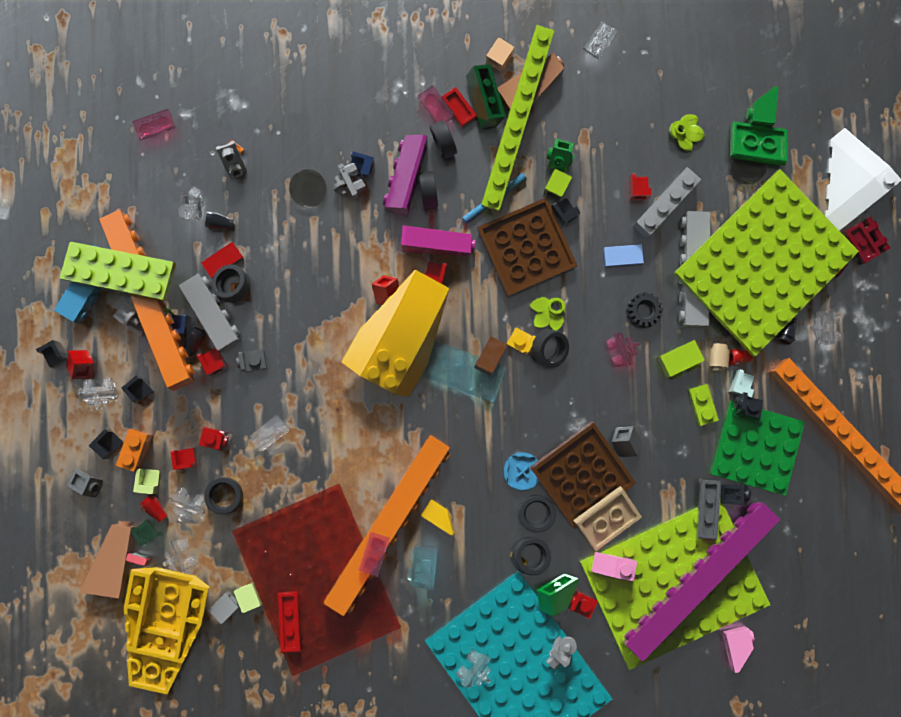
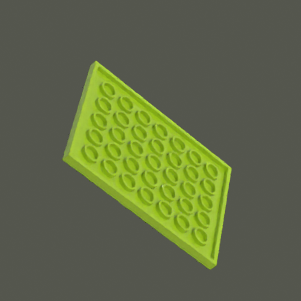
M779 169L673 274L752 356H756L859 251Z
M720 504L717 540L696 538L697 507L598 552L637 561L634 581L592 572L594 555L580 561L629 670L770 606V602L749 557L746 555L643 662L623 642L625 639L624 635L630 629L634 630L639 625V619L645 614L648 616L652 611V606L657 601H662L666 597L665 593L672 586L676 587L680 583V577L686 572L689 573L694 568L693 564L698 559H703L707 555L706 551L713 544L717 545L721 541V535L734 527L724 504Z

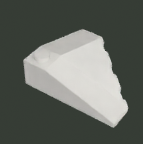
M845 128L829 141V148H832V158L828 159L827 174H830V184L826 186V200H829L828 210L825 211V216L839 231L901 181V178L886 162Z

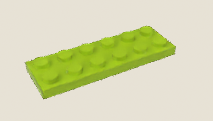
M70 242L60 279L167 301L177 264L171 261Z

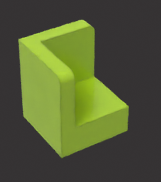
M555 169L543 193L547 194L549 191L562 197L572 177Z

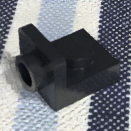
M743 392L739 397H736L734 408H736L737 416L754 420L761 418L763 400L747 397V392Z
M721 484L720 504L747 505L748 501L751 500V490L748 489V485Z

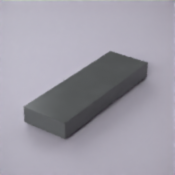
M700 479L696 538L717 540L721 481Z

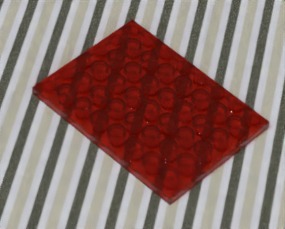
M340 483L232 531L279 645L278 593L299 592L301 652L283 653L292 676L401 628L378 571H376L371 580L367 578L364 585L366 588L360 597L358 595L353 601L355 606L350 614L346 612L342 616L323 603L364 539Z

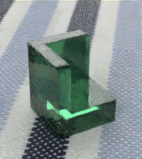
M149 519L130 531L141 547L148 546L163 535L161 531H156Z

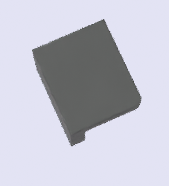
M634 426L617 427L613 435L612 444L619 456H638L642 441Z

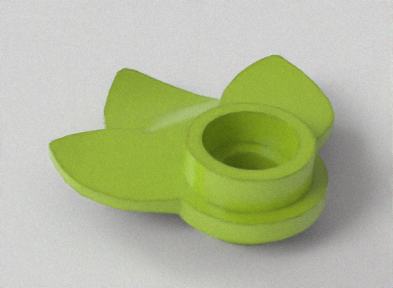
M688 114L683 116L681 120L673 122L669 129L671 137L677 139L680 148L686 151H692L693 142H699L705 138L703 129L697 126L698 117L696 115Z
M541 297L530 304V307L537 312L534 318L535 327L543 328L550 325L552 330L555 331L562 327L564 322L562 314L566 309L562 299L552 298L549 300ZM554 304L559 306L558 311L553 310L552 306Z

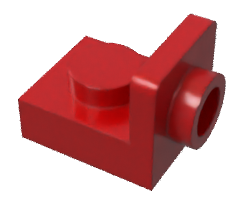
M203 427L199 445L222 451L223 448H226L229 437H227V432Z
M575 591L568 609L590 619L598 601L579 591Z

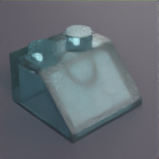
M415 544L414 549H410L409 560L413 561V567L408 569V580H411V586L434 590L438 546Z

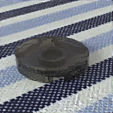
M730 158L729 171L732 177L743 184H754L766 174L768 167L767 163Z
M305 169L292 177L289 183V192L296 204L310 208L317 206L323 201L326 196L327 186L320 173Z

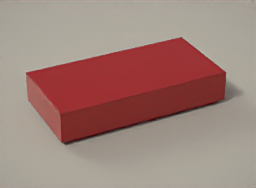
M457 87L441 96L442 102L462 129L477 119L476 113Z
M231 242L202 261L201 264L213 279L218 269L226 265H234L244 257L235 244Z

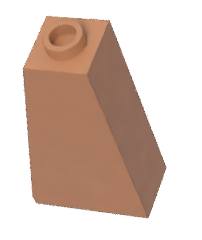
M554 53L546 57L531 109L563 73L564 63ZM522 73L497 87L501 102L508 113H510Z
M119 521L118 524L111 525L80 589V593L118 599L124 597L130 562H127L126 558L128 553H132L136 526H130L131 522Z

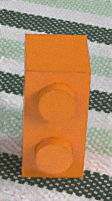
M129 429L116 466L136 472V469H141L153 435L137 429Z

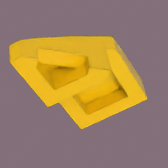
M431 499L421 516L454 537L455 531L452 526V514L449 513V510Z

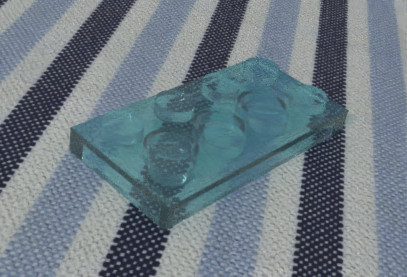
M435 341L429 363L422 377L494 403L507 367L498 364L492 376H489L474 368L479 356Z

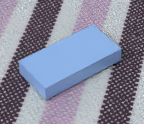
M642 244L603 248L605 267L644 263Z

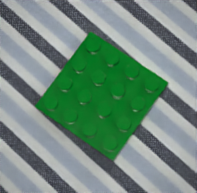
M730 400L710 475L786 496L805 421L763 409L759 420L737 416L736 408H734L735 401Z

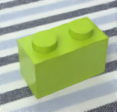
M695 340L657 357L666 378L672 376L673 379L684 375L683 371L688 368L690 371L701 367L700 363L705 361Z

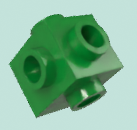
M555 139L553 149H548L546 157L549 160L548 167L553 170L557 169L566 172L568 165L572 166L575 156L572 154L574 143Z

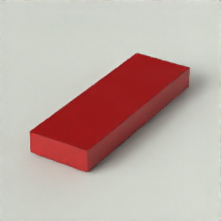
M279 592L281 653L301 652L299 592Z

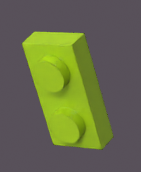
M708 384L688 389L699 426L719 421Z

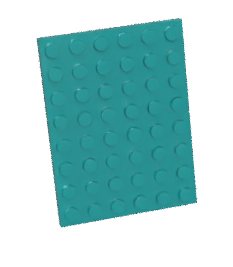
M519 571L425 640L428 647L479 717H590L612 700V697L577 650L572 654L567 667L561 664L554 670L546 662L550 657L549 652L552 650L555 639L558 636L561 639L567 636L551 615L540 611L538 596Z

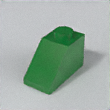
M773 87L747 109L746 120H748V124L772 127L775 124L779 87Z
M564 573L539 588L537 595L540 611L556 616L567 609L579 583L578 578Z

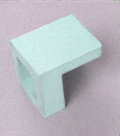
M736 370L729 393L740 396L743 392H747V397H752L754 390L751 389L754 376L743 373V370Z

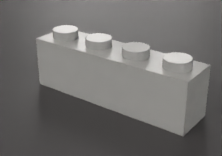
M686 167L634 224L633 228L647 239L701 179Z
M198 273L181 283L179 287L216 349L223 352L241 341L239 338L241 333L236 325L232 326L229 319L231 316L226 309L222 310L219 305L221 300L210 290L209 287L212 285L208 278Z

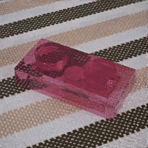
M433 85L418 95V99L435 123L441 120L447 123L455 117Z
M169 109L132 121L140 141L176 128Z
M370 532L358 571L378 577L389 537Z

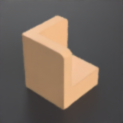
M498 38L486 55V63L502 71L513 55L514 46Z

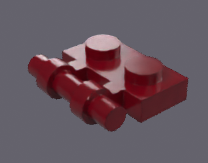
M871 216L864 220L868 227L865 228L863 223L860 222L843 232L850 243L859 251L856 255L862 265L881 255L877 247L880 246L883 252L891 249L887 243L888 239L886 236L883 237L878 228V223L874 222ZM869 232H872L873 236L876 239V242L873 241V239L869 235Z

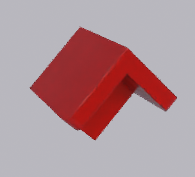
M636 174L630 175V200H648L652 196V188H649L648 177H636Z
M428 262L424 275L443 284L447 263L441 265Z
M383 275L371 284L376 303L383 305L397 291L399 287L398 278Z
M216 348L205 354L200 353L197 355L208 376H213L228 368L222 355Z
M68 350L66 368L71 379H91L94 362L88 350Z
M195 448L170 451L173 470L197 467Z

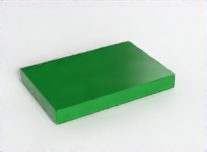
M735 121L731 123L730 158L783 166L787 164L788 129Z

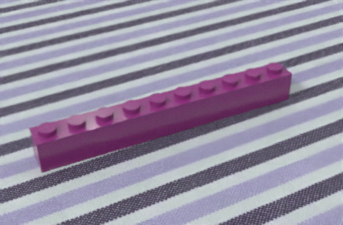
M755 502L747 509L748 513L744 517H739L734 522V527L721 535V541L717 545L713 544L706 551L707 555L703 559H698L693 564L694 568L689 573L686 572L680 577V583L676 587L672 586L665 593L666 597L662 601H657L652 606L651 613L648 616L646 614L642 616L638 621L639 625L634 630L630 629L624 635L625 639L623 642L642 662L780 521L764 503Z

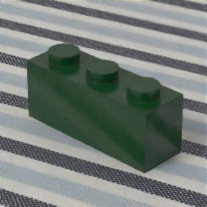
M491 64L473 66L466 75L480 128L498 126L506 116Z

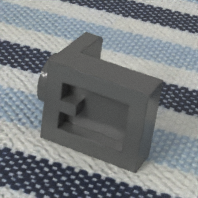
M264 349L238 352L239 357H236L238 369L241 368L242 372L267 369Z
M74 469L67 487L83 496L95 498L103 480L92 477L82 470Z

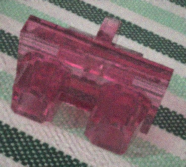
M622 332L614 334V337L606 341L609 350L619 348L621 355L612 357L615 367L634 365L629 350L632 356L638 355L636 347L640 346L639 342L633 343L632 337L626 338L627 346Z

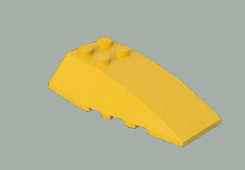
M414 270L397 288V291L359 329L342 363L359 376L394 394L410 397L429 363L449 288Z
M158 567L131 570L124 604L129 686L168 694L203 622L209 586L196 576Z

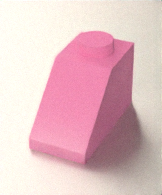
M595 552L592 572L634 581L637 561Z
M745 626L722 631L730 670L734 673L740 672L754 649V634Z

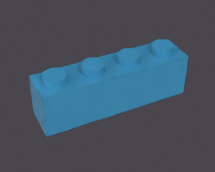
M71 282L54 311L80 324L87 318V311L91 305L96 303L98 293L103 288Z

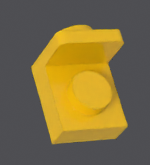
M515 328L507 344L527 355L528 352L532 353V343L535 336Z

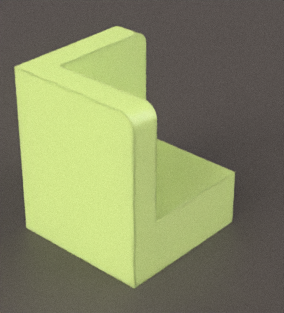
M136 469L133 492L158 494L160 471Z
M256 582L234 591L242 613L263 604Z

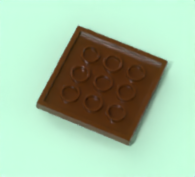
M547 197L477 227L507 297L578 266Z
M593 421L530 467L574 530L578 526L573 520L618 487L621 486L626 492L636 484Z

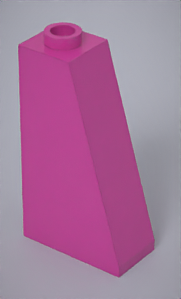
M402 226V252L470 257L471 251H475V240H472V234Z

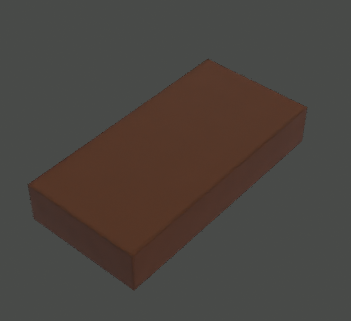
M490 337L474 368L492 376L508 344Z

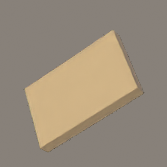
M620 486L573 521L596 552L641 519L642 516Z

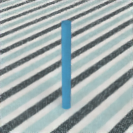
M523 173L508 183L505 195L527 179ZM480 204L462 218L467 224L487 208L482 207Z

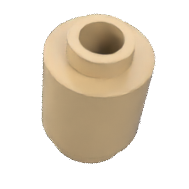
M713 344V347L710 349L709 367L713 368L712 371L724 372V369H728L730 355L728 345Z

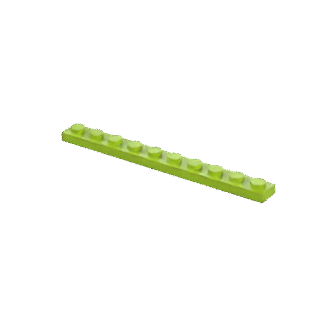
M536 25L483 197L482 207L500 211L555 30Z

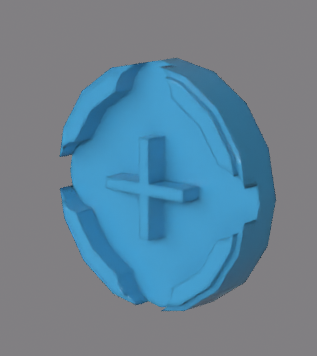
M524 452L516 453L509 457L503 469L507 484L519 491H526L535 487L539 480L530 467L538 460L533 455Z

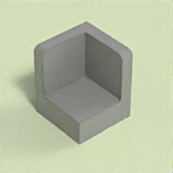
M228 591L208 611L220 624H223L239 608L237 599Z

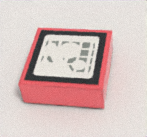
M132 552L128 553L126 561L146 566L150 564L152 557Z

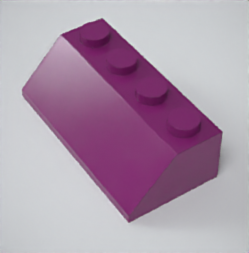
M405 135L404 141H400L398 151L401 153L399 159L396 158L394 161L393 169H395L394 176H390L388 182L390 191L389 194H385L383 199V205H385L387 212L408 217L419 179V172H421L428 147L426 135Z

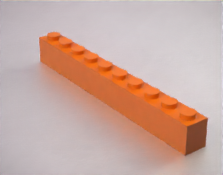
M119 209L99 219L111 250L146 256L144 249L138 244L140 239L137 232L131 227L133 221L129 214H124ZM130 294L167 388L176 391L195 382L193 377L195 375L194 369L191 364L187 363V352L184 347L180 346L179 341L181 338L177 330L173 329L172 324L174 321L170 313L166 312V302Z
M790 358L782 360L769 372L771 376L901 514V477Z
M429 435L323 602L325 605L342 616L346 612L350 614L355 606L353 602L357 595L360 597L366 588L364 585L367 578L372 579L377 571L374 568L377 562L382 563L387 555L386 548L389 544L392 546L398 538L396 532L399 528L403 529L409 519L406 516L410 511H415L419 504L417 501L420 494L425 495L430 487L427 485L430 478L435 479L440 471L437 467L441 461L445 463L449 457V446Z

